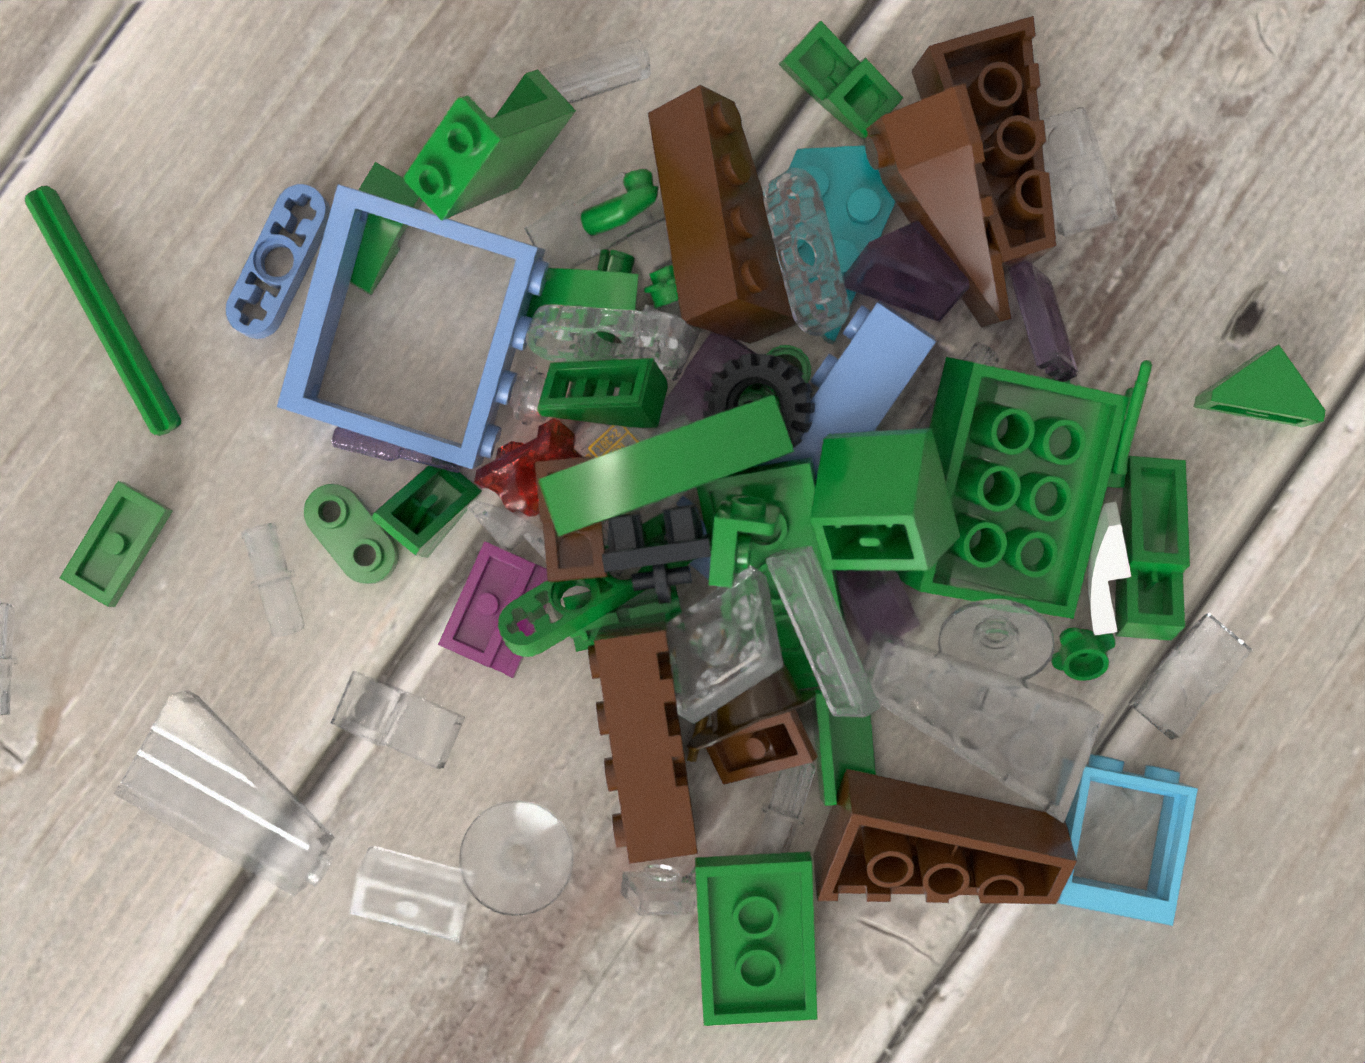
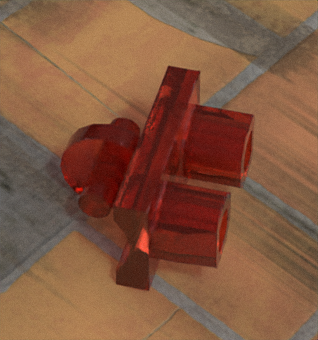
M553 418L538 427L537 437L525 444L510 441L499 447L496 460L476 470L474 483L480 488H488L495 492L501 498L503 505L512 513L519 510L526 516L535 517L539 515L535 462L581 458L584 456L574 449L575 433L561 421Z

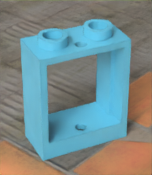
M1090 754L1088 764L1071 761L1061 815L1064 816L1076 857L1090 781L1164 795L1147 890L1073 876V869L1057 902L1063 905L1173 926L1198 789L1179 782L1181 772L1146 765L1144 775L1123 771L1125 761Z

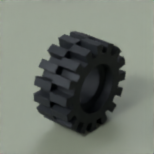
M769 354L740 355L741 358L730 359L722 365L724 369L721 372H715L709 380L713 383L711 390H705L703 401H708V411H703L704 419L738 407L739 398L746 388L757 383L765 384L771 387L779 397L780 413L792 446L795 448L802 441L800 439L802 435L808 432L812 422H809L810 414L815 413V402L811 403L809 395L813 391L810 383H805L803 380V372L798 367L790 365L788 360Z

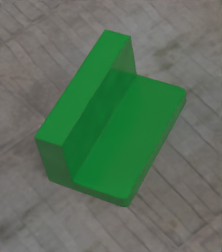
M866 682L810 688V690L816 693L815 699L811 701L815 751L818 756L816 762L819 795L825 806L837 805L836 794L846 769L876 775L868 683Z

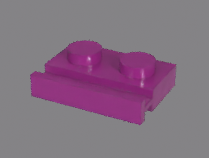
M484 541L438 645L514 678L524 657L512 653L507 648L498 629L499 615L510 602L547 581V569ZM527 618L517 623L519 631H522L526 637L536 631L534 624L528 622Z

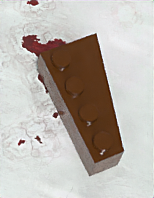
M666 621L599 630L594 639V645H588V656L592 679H600L603 701L596 702L600 736L609 735L612 757L604 758L608 792L618 791L621 813L612 814L616 848L627 847L629 864L698 854Z
M850 769L845 771L836 794L837 805H832L813 853L817 901H838L839 893L866 894L867 902H891V894L925 895L926 903H949L950 898L959 895H978L980 903L1056 904L1077 863L1063 815Z

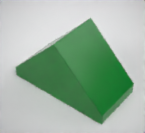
M1279 344L1250 358L1195 396L1194 408L1297 427H1306L1324 422L1326 412Z
M436 458L379 507L371 519L415 556L428 558L477 500L482 490L450 463Z

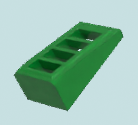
M654 358L553 362L549 365L537 411L544 417L629 428H658L668 382ZM575 382L576 385L572 397L565 398L569 383ZM592 385H597L594 397H589ZM615 388H620L618 396H613Z

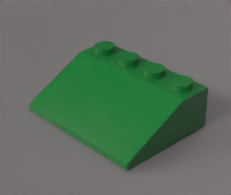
M946 357L929 428H932L960 537L929 570H895L894 578L923 593L1074 619L1130 397Z

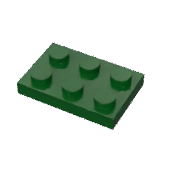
M810 851L695 857L703 1025L818 1020L813 872Z

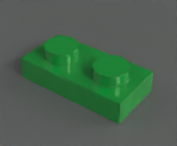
M117 481L59 578L103 605L115 607L173 510L126 482Z

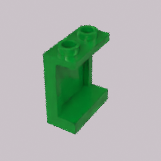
M538 69L524 74L494 118L489 117L470 96L459 97L455 100L405 173L404 180L441 221L518 189L576 110Z

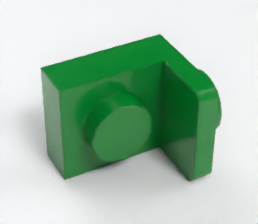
M749 495L734 496L731 498V501L722 500L714 517L708 585L733 587L739 569L748 570L750 565L753 535L744 534L743 532L774 535L779 521V507L767 506L765 499Z

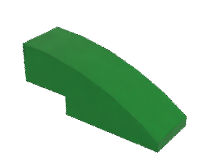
M1129 456L1125 485L1122 492L1120 522L1131 577L1116 579L1115 620L1118 632H1115V636L1171 641L1185 628L1183 573L1190 566L1186 460Z

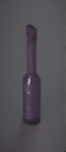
M336 427L332 436V446L335 448L392 462L401 458L459 473L463 469V466L341 427Z

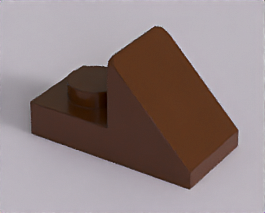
M796 709L761 720L720 742L705 747L723 785L812 763L818 758Z

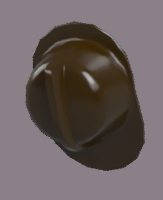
M769 648L736 657L720 668L714 675L710 685L709 696L712 725L692 738L686 747L689 751H694L711 746L761 720L788 713L805 706L815 699L816 693L812 690L798 689L788 668L784 664L781 654L776 649Z

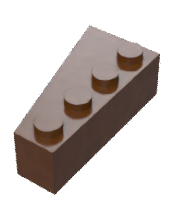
M1034 16L930 45L911 70L921 100L965 83L981 136L985 157L984 162L974 164L978 189L983 195L991 196L994 215L989 216V225L986 230L987 242H993L1000 251L1004 272L1033 264L1057 246L1049 172L1045 171L1043 144L1046 143L1044 120H1040L1037 89L1041 86L1039 63H1034L1032 39L1036 36Z
M699 85L649 112L648 118L682 323L751 344L804 322L742 127L741 116L735 102Z

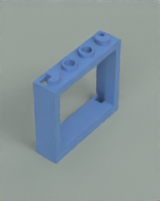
M338 184L277 407L470 469L481 465L484 457L492 459L496 443L499 442L502 429L494 425L500 403L504 405L509 404L517 382L518 374L510 371L516 349L525 350L533 328L534 319L526 316L532 294L540 296L547 281L545 276L549 263L542 261L546 249L452 219L441 221L436 214ZM369 213L516 259L462 444L318 398Z

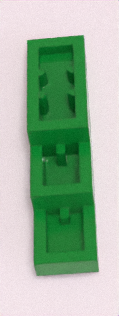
M771 395L543 477L538 482L559 537L794 452L775 396Z

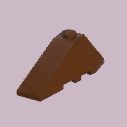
M965 83L881 116L866 128L868 136L865 139V150L871 167L874 170H879L882 183L981 328L1011 319L1001 253L993 242H987L986 230L989 225V216L994 215L991 196L983 195L978 189L974 164L984 162L985 157L981 136Z

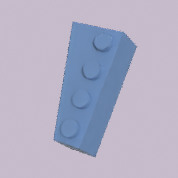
M881 300L876 303L872 311L861 305L842 333L851 339V342L841 357L837 359L829 353L810 381L819 389L811 399V403L815 402V413L810 414L809 422H812L809 431L802 435L800 438L802 441L793 448L794 452L753 467L812 457L817 480L823 439L828 434L875 431L936 343L935 336Z

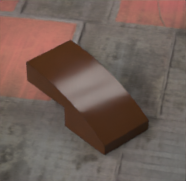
M594 456L535 462L540 521L543 523L548 582L608 577V572H604L602 553L605 551L603 522L558 537L538 482L543 477L594 459Z

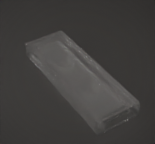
M812 546L780 550L765 558L768 569L831 714L838 717H866L880 709L879 702Z

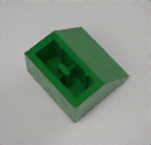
M932 428L828 434L823 439L810 519L825 570H929L960 537Z

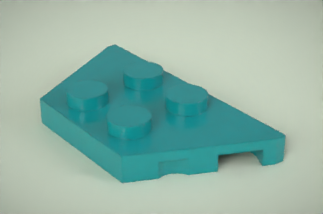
M865 145L797 149L770 210L799 307L820 331L819 335L824 341L832 345L838 336L895 205V200L882 183L879 170H874L871 167Z

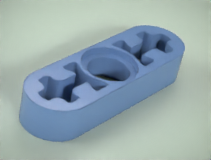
M297 184L286 188L279 195L227 300L226 316L229 323L234 329L247 337L262 339L269 337L277 331L323 240L331 208L326 199L315 188L309 185ZM308 200H311L310 207L316 212V216L312 221L305 218L300 221L295 234L303 239L304 243L299 247L293 240L280 235L279 232L281 228H284L292 234L298 220L291 213L292 208L295 204L304 207ZM279 247L290 249L294 258L291 270L281 277L270 276L265 269V259L268 253ZM258 277L269 286L280 289L277 297H275L266 290L260 304L267 311L266 317L263 321L253 319L248 326L249 317L242 311L246 303L256 305L264 291L257 285H254Z

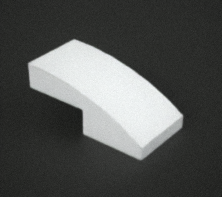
M1117 502L1104 504L1088 560L1087 585L1094 636L1118 632L1108 581L1131 577Z

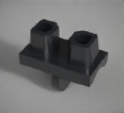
M695 504L663 510L667 540L645 543L641 513L623 514L608 519L607 540L609 548L602 553L604 572L652 565L653 571L632 574L634 591L656 588L659 604L672 603L671 586L692 583L690 566L668 569L667 563L711 557L712 544L710 533L703 534L702 523Z

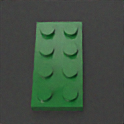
M812 457L747 468L696 487L706 533H710L711 544L714 517L722 500L731 501V498L734 496L749 495L765 499L767 506L780 508L779 521L774 535L743 532L744 534L753 535L749 569H739L732 588L719 586L735 658L769 648L776 649L781 654L784 664L788 668L798 689L855 681L857 673L836 571L825 570L810 519L816 485Z

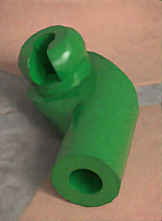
M638 169L626 173L623 177L626 193L584 209L581 213V223L586 233L596 236L623 226L652 206L657 200L659 187L654 186L651 171L648 169Z

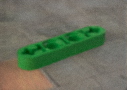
M663 513L643 523L645 543L665 540L666 528ZM695 559L667 563L668 569L689 565ZM642 566L638 573L653 571V566ZM607 571L608 577L560 582H548L547 580L504 607L499 615L498 629L507 648L512 653L521 657H533L543 653L646 590L634 591L632 578L619 580L614 578L610 571ZM583 586L592 592L589 602L582 608L567 609L561 605V598L569 588ZM549 602L556 617L559 619L552 623L549 614H546L543 607ZM526 618L528 622L534 624L536 630L527 637L522 631H519L517 623Z

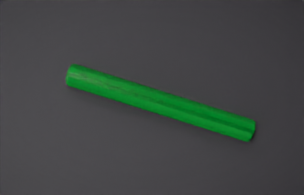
M48 185L38 187L36 190L27 193L25 196L27 208L148 429L152 434L158 436L175 430L181 425V418L58 193Z

